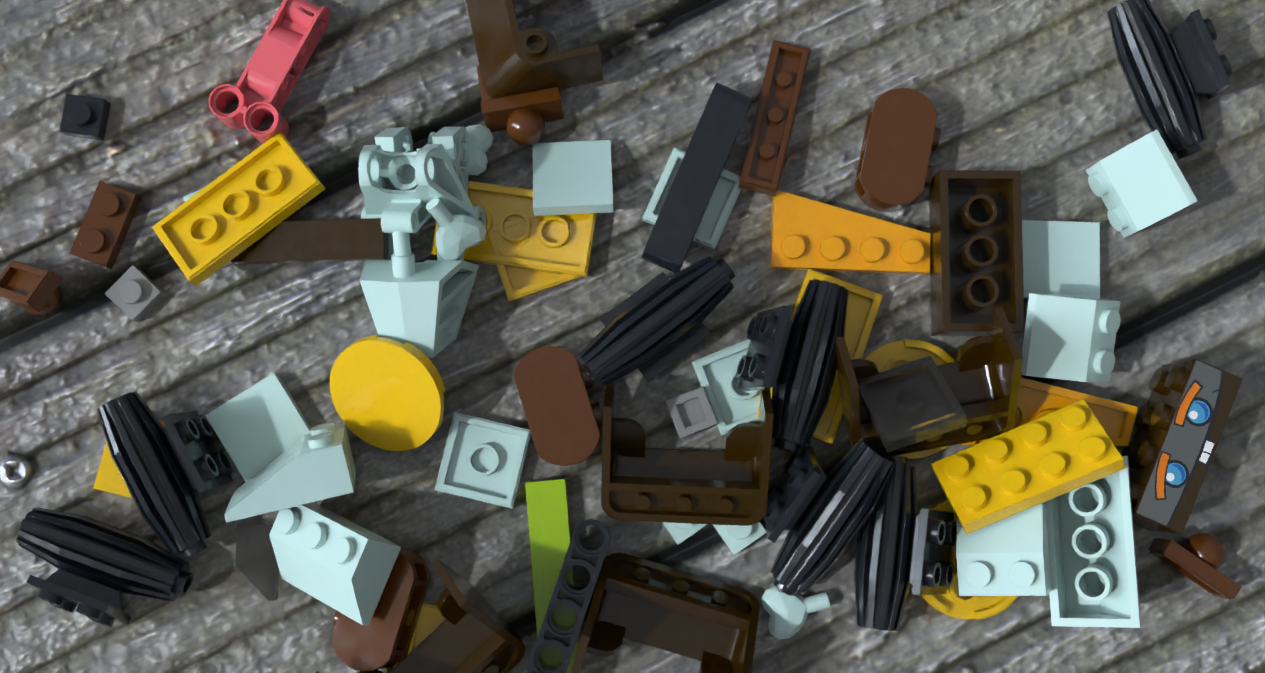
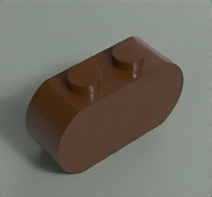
M908 88L890 90L881 95L868 112L854 189L861 201L874 210L881 212L899 211L911 204L923 192L924 188L929 189L934 166L928 165L931 151H936L938 147L941 128L935 127L938 113L933 103L916 90Z
M543 346L530 351L517 365L514 379L537 454L545 461L555 465L571 466L579 464L588 459L596 450L601 438L598 427L603 426V414L599 402L591 404L586 390L594 387L588 367L586 365L579 366L576 357L560 347Z
M401 547L369 626L361 625L341 612L336 611L333 620L335 629L331 638L336 655L346 666L358 671H371L393 667L407 657L431 579L429 568L418 553Z

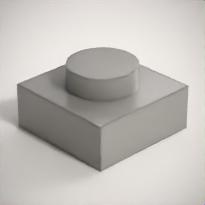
M132 265L111 286L105 295L132 321L139 322L166 293L139 267Z
M703 386L665 401L679 438L718 424Z

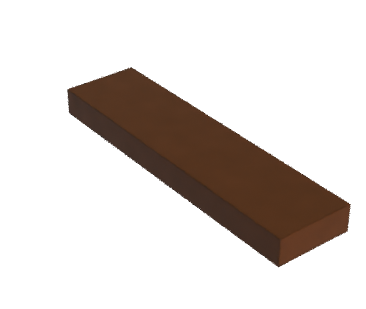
M773 40L738 188L776 197L810 56V48Z

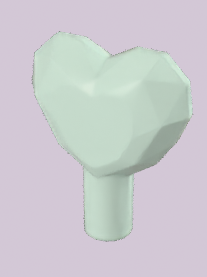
M480 124L466 127L469 138V175L478 176L486 170L488 163L486 152L492 146L494 138L490 129ZM431 132L429 134L428 144H433L432 136L435 135L436 132Z
M434 198L427 203L426 210L439 224L435 235L438 254L443 259L458 260L465 254L468 247L477 246L485 240L487 230L480 220L464 214L452 215L439 198Z
M774 586L765 590L761 598L763 608L770 615L768 621L769 632L778 639H788L796 634L804 625L809 613L830 608L826 592L803 598L797 593H794L793 596L787 595Z

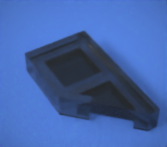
M237 524L235 565L268 601L277 600L279 567L269 537L273 524Z

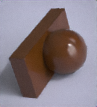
M558 87L480 102L486 127L491 132L506 130L509 137L520 146H531L538 143L544 134L545 122L564 119Z
M13 260L0 276V300L24 307L29 313L34 315L51 314L59 308L63 299L61 288L58 286L63 278L53 271Z
M1209 532L1195 533L1185 541L1183 547L1173 540L1155 538L1148 549L1151 554L1213 596L1235 599L1242 588L1216 570L1224 563L1227 554L1224 543L1214 534Z

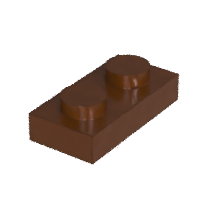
M99 181L69 254L112 269L142 197Z

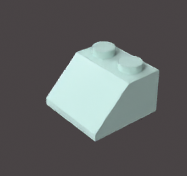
M1157 129L1100 160L1086 170L1089 175L1088 182L1091 190L1095 195L1102 198L1108 209L1107 216L1110 224L1115 230L1121 232L1123 238L1198 201Z
M1029 293L1022 347L1023 363L1021 375L1079 382H1110L1111 372L1115 365L1114 347L1116 332L1121 322L1119 314L1121 301L1080 295Z

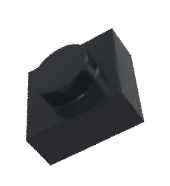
M66 94L59 132L66 136L104 141L111 103L101 98Z

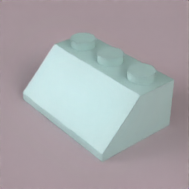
M307 503L279 510L269 537L281 578L361 625L369 626L401 547L317 504Z

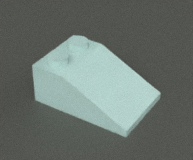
M325 423L311 428V433L301 437L234 491L224 514L226 523L353 493L356 467L346 426L335 427L334 423Z
M1046 502L967 535L957 518L956 558L959 596H1047L1052 591Z

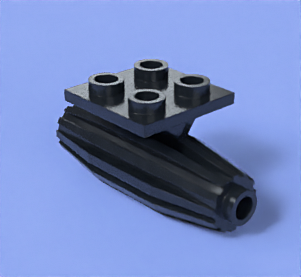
M1126 0L1107 11L1117 59L1144 121L1152 132L1156 129L1159 131L1170 153H1176L1178 160L1201 151L1200 143L1207 140L1197 93L1207 94L1208 99L1216 97L1231 84L1229 77L1233 76L1227 57L1224 54L1218 55L1213 43L1217 39V35L1212 21L1208 17L1203 19L1198 9L1191 12L1172 34L1150 0Z
M708 256L670 277H667L664 272L660 273L600 319L605 327L579 354L580 358L603 388L636 370H639L646 381L650 382L711 335L702 322L734 289L731 282L735 278L734 272L724 259L719 258L715 261L711 256Z
M810 280L791 322L788 320L791 308L780 306L758 312L757 317L754 316L749 323L747 339L750 340L747 355L741 357L737 367L736 377L740 379L737 389L751 391L773 387L772 406L774 417L772 439L776 440L775 448L793 453H798L800 447L808 448L829 402L837 371L836 338L842 336L845 338L849 290L843 286L828 281Z
M136 391L129 392L101 405L97 412L111 458L144 520L172 556L181 552L183 558L186 559L207 548L204 540L211 537V533L197 490L199 493L233 481L229 474L231 472L230 462L222 451H217L211 439L213 431L208 420L203 415H199L197 410L168 414L161 418L166 427L164 428Z
M862 438L827 475L817 461L814 448L810 445L808 448L804 447L800 454L793 453L784 468L786 475L778 486L773 484L768 489L767 510L764 516L767 538L775 543L783 530H789L771 568V573H773L775 578L773 583L779 590L790 596H793L794 593H801L803 595L839 560L875 509L896 465V460L886 450L870 440Z
M892 455L896 460V465L875 509L858 531L854 586L857 625L871 629L898 631L911 584L913 585L912 594L915 595L946 594L947 587L951 586L954 577V566L949 561L951 546L955 545L957 539V522L954 521L953 512L921 508L920 515H918L915 466L907 465L908 457Z
M35 507L26 514L17 532L16 542L19 546L58 568L46 580L33 575L29 576L26 583L39 589L36 597L71 613L75 611L85 615L88 619L108 627H112L114 621L128 625L131 619L130 616L122 612V593L171 602L178 596H185L193 581V573L189 572L190 566L188 562L176 555L172 556L169 551L144 537L87 516Z

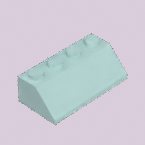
M1122 456L1125 469L1046 501L1052 591L1049 593L1052 626L1141 628L1128 456Z

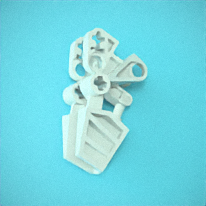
M407 127L385 128L375 136L376 145H364L361 150L358 174L365 203L361 219L381 218L382 231L389 233L388 260H366L359 281L378 335L403 344L409 342L421 350L428 358H434L457 338L479 265L464 261V255L458 260H445L438 254V251L437 260H425V262L415 263V255L411 252L409 234L416 233L431 217L430 213L426 210V205L434 198H439L452 215L464 214L480 220L485 229L486 215L482 206H472L467 196L469 138L465 127H443L432 136L433 144H426L423 148H417V151L414 152L412 135Z

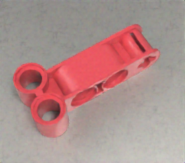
M283 0L236 86L223 84L214 88L210 93L208 103L212 113L229 128L243 129L246 127L262 144L275 136L279 131L287 138L289 126L280 112L329 24L331 8L326 5L319 7L307 0ZM238 100V108L232 113L225 114L226 106L230 102ZM274 118L270 129L259 131L260 123L264 119Z

